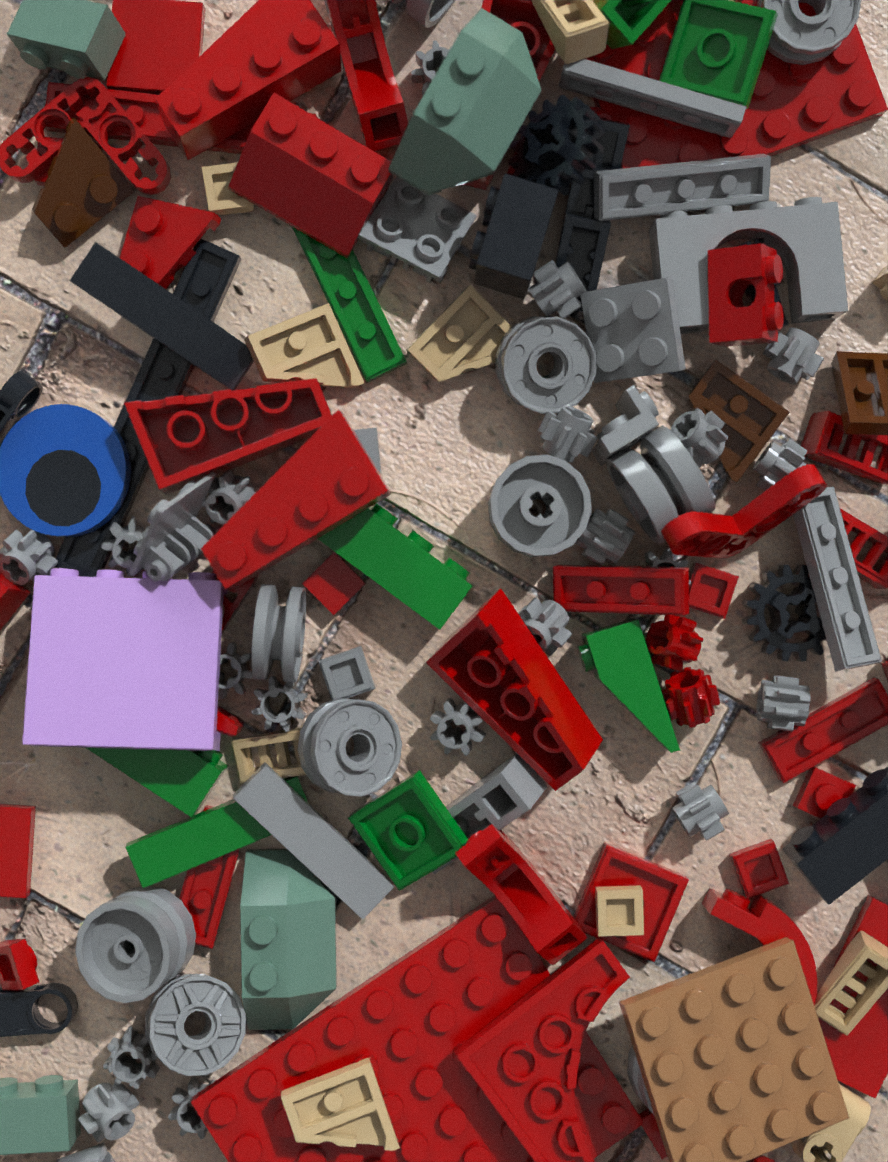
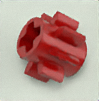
M665 615L664 621L652 623L646 636V645L650 652L654 653L651 658L652 663L680 672L683 670V663L696 662L701 650V642H703V638L693 631L697 622L677 615Z

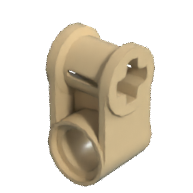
M839 1084L850 1118L806 1136L804 1142L802 1139L791 1142L790 1145L795 1154L803 1162H842L854 1140L863 1131L869 1120L871 1112L869 1102ZM828 1152L831 1155V1159H829L826 1155Z

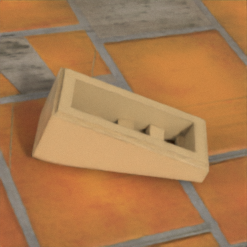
M531 0L557 53L565 64L600 54L605 50L609 22L593 0Z
M303 726L291 728L287 732L279 730L232 740L231 744L239 784H244L256 772L251 747L256 746L261 766L264 762L267 763L281 778L306 775L301 767L298 754L300 730ZM288 741H293L297 763L291 764ZM269 744H274L278 767H273Z
M859 931L817 993L814 1007L820 1019L848 1036L888 988V947L864 931ZM868 958L877 963V966H873L866 960ZM859 971L869 978L864 982L854 974ZM846 985L856 991L858 995L854 998L842 990V988ZM833 999H836L849 1009L846 1013H843L830 1003Z

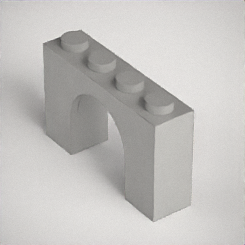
M808 197L795 201L794 206L777 207V202L765 201L750 206V210L733 211L732 206L728 205L708 208L705 210V214L688 216L685 210L671 211L668 214H660V218L655 219L649 229L653 280L673 277L681 334L704 332L709 327L708 250L716 249L726 242L740 239L754 241L757 238H764V245L777 250V255L782 260L787 277L791 324L835 320L848 311L838 202L822 203L821 197Z

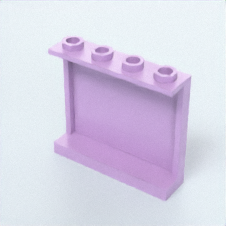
M54 568L50 570V576L35 575L22 744L42 747L220 751L221 733L217 732L223 596L228 594V589L223 587L220 580H216V574L192 572L189 573L188 580L169 579L167 581H154L148 576L146 571L142 573V578H124L125 572L118 570H97L96 577H79V571Z

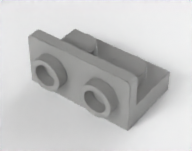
M634 385L627 388L615 404L621 416L602 427V432L597 435L599 441L593 448L592 453L601 466L606 463V460L627 447L631 448L639 443L641 438L651 433L659 425L655 419L659 415L655 403L645 391L639 393Z

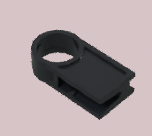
M24 371L15 373L0 390V447L10 429L31 411L42 393V384Z
M61 983L32 985L24 990H2L0 988V1037L54 1034L62 1031L77 1013L78 1001L75 993L71 988ZM45 994H55L61 997L68 1009L67 1018L57 1023L44 1019L38 1008L40 997Z

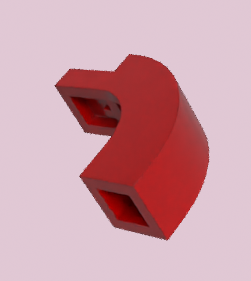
M326 0L334 36L340 44L343 70L366 147L377 151L400 144L408 126L404 101L388 56L376 1Z
M490 824L486 829L474 833L467 840L466 845L456 852L464 867L496 896L518 924L536 952L552 966L588 938L552 888L502 829L498 830L493 824Z
M709 888L701 904L711 915L756 937L762 946L785 937L794 941L815 1006L817 996L816 965L810 946L797 925L776 904L761 894L755 896L750 907H748L750 900L733 890L725 888L723 894Z

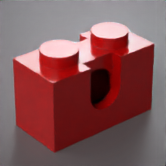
M758 243L708 250L709 343L730 347L778 342V330H781L783 327L784 314L781 303L774 302V284L781 283L783 265L776 249ZM754 285L756 289L755 300L750 306L744 307L742 302L743 294L748 287Z

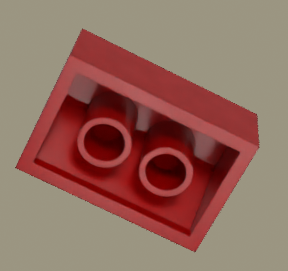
M273 92L250 131L228 189L348 259L359 240L358 236L388 190L393 174L388 172L391 164L390 160Z

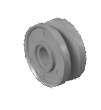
M757 0V7L775 10L778 14L767 50L784 62L799 65L822 61L837 50L857 22L861 6V0ZM798 3L811 5L815 10L816 16L811 17L803 14L799 9Z
M532 316L516 323L502 337L495 355L496 376L502 390L516 404L541 414L547 413V411L559 413L563 405L576 406L590 391L596 376V353L590 338L577 324L560 317ZM549 352L553 356L554 367L548 375L541 377L537 371V361L542 354Z
M261 585L256 603L252 637L251 661L253 679H268L273 660H281L283 681L297 682L305 635L306 590L304 587L292 586L286 606H279L276 585Z
M344 698L322 703L311 712L300 730L298 743L301 767L312 783L327 792L359 797L379 791L392 779L400 763L402 749L398 725L386 709L372 701ZM352 737L354 750L348 757L346 743Z
M203 973L183 974L168 981L153 995L145 1013V1036L151 1051L170 1070L186 1076L208 1075L223 1068L236 1055L245 1036L246 1013L240 997L227 983ZM195 1011H202L206 1018L204 1029L195 1036H188L184 1029L186 1018Z

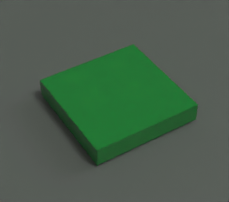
M683 0L659 81L739 104L748 109L778 16L777 12L730 0Z
M420 770L358 808L348 817L399 891L458 857L456 852L466 845L468 840Z

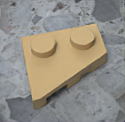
M470 284L406 351L436 382H441L495 363V355L501 339L512 326Z
M329 303L248 335L244 339L263 382L283 383L317 378L320 386L352 389L360 387L365 383Z
M369 1057L281 1091V1099L296 1142L320 1144L324 1141H330L337 1146L356 1147V1144L384 1146V1150L388 1151L400 1148Z

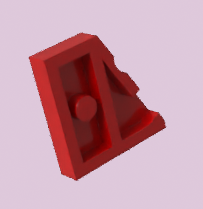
M137 196L120 259L166 289L174 280L175 273L180 268L185 267L196 254L192 248L209 228L215 231L220 225L222 218L214 212Z

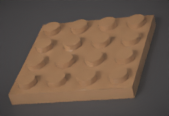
M786 937L619 1001L669 1162H746L850 1118L793 940Z

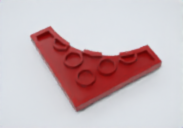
M600 937L455 1050L458 1059L535 1162H595L585 1142L575 1106L577 1071L581 1056L579 1050L590 1022H594L607 1000L630 978Z

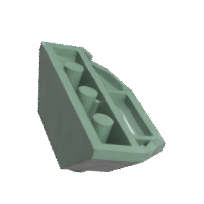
M483 8L468 22L459 33L416 107L390 164L389 173L428 196L441 192L443 189L463 185L495 173L541 93V87L523 33Z
M247 849L240 916L242 1002L246 1013L248 1030L294 1029L337 987L335 895L288 849Z

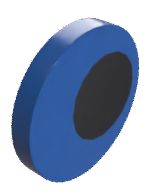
M57 404L36 409L21 418L10 429L1 444L0 496L10 513L23 525L36 532L56 537H76L90 533L106 524L117 513L126 498L131 480V462L127 447L118 431L107 420L85 408L68 404Z

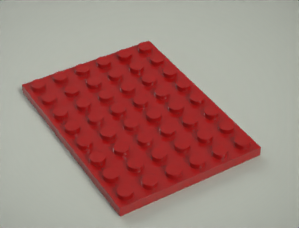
M494 895L192 1096L191 1104L228 1162H535L458 1059L455 1050L548 978L550 973L518 924ZM585 1032L579 1050L581 1056L577 1071L575 1106L585 1142L594 1159L639 1128L644 1122L590 1036ZM369 1057L400 1148L388 1151L384 1150V1146L356 1144V1147L337 1146L330 1141H324L320 1144L296 1142L281 1099V1091Z

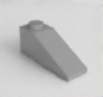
M516 753L484 776L446 808L469 839L474 833L486 829L490 824H493L500 830L526 813L548 786L536 771ZM458 857L447 862L446 864L442 865L441 867L437 868L432 872L436 874L437 872L445 868L447 865L458 859Z

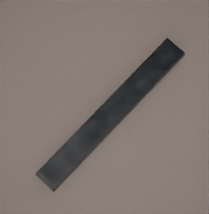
M200 239L193 248L196 254L185 266L173 295L214 322L242 259L233 252ZM153 338L125 402L140 400L145 402L182 395L194 365ZM125 404L114 428L122 437L131 462V480L126 498L117 513L100 528L81 536L65 537L56 557L58 564L55 568L79 571V577H96L97 570H104L112 551L102 549V543L106 539H116L110 531L113 522L123 528L150 467Z

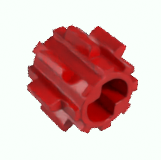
M686 667L680 672H672L670 679L665 680L666 689L661 690L670 720L676 719L678 725H688L689 728L696 727V725L708 723L710 716L715 715L714 706L720 704L717 686L712 684L710 675H705L704 671L700 668L695 670L691 669V667Z

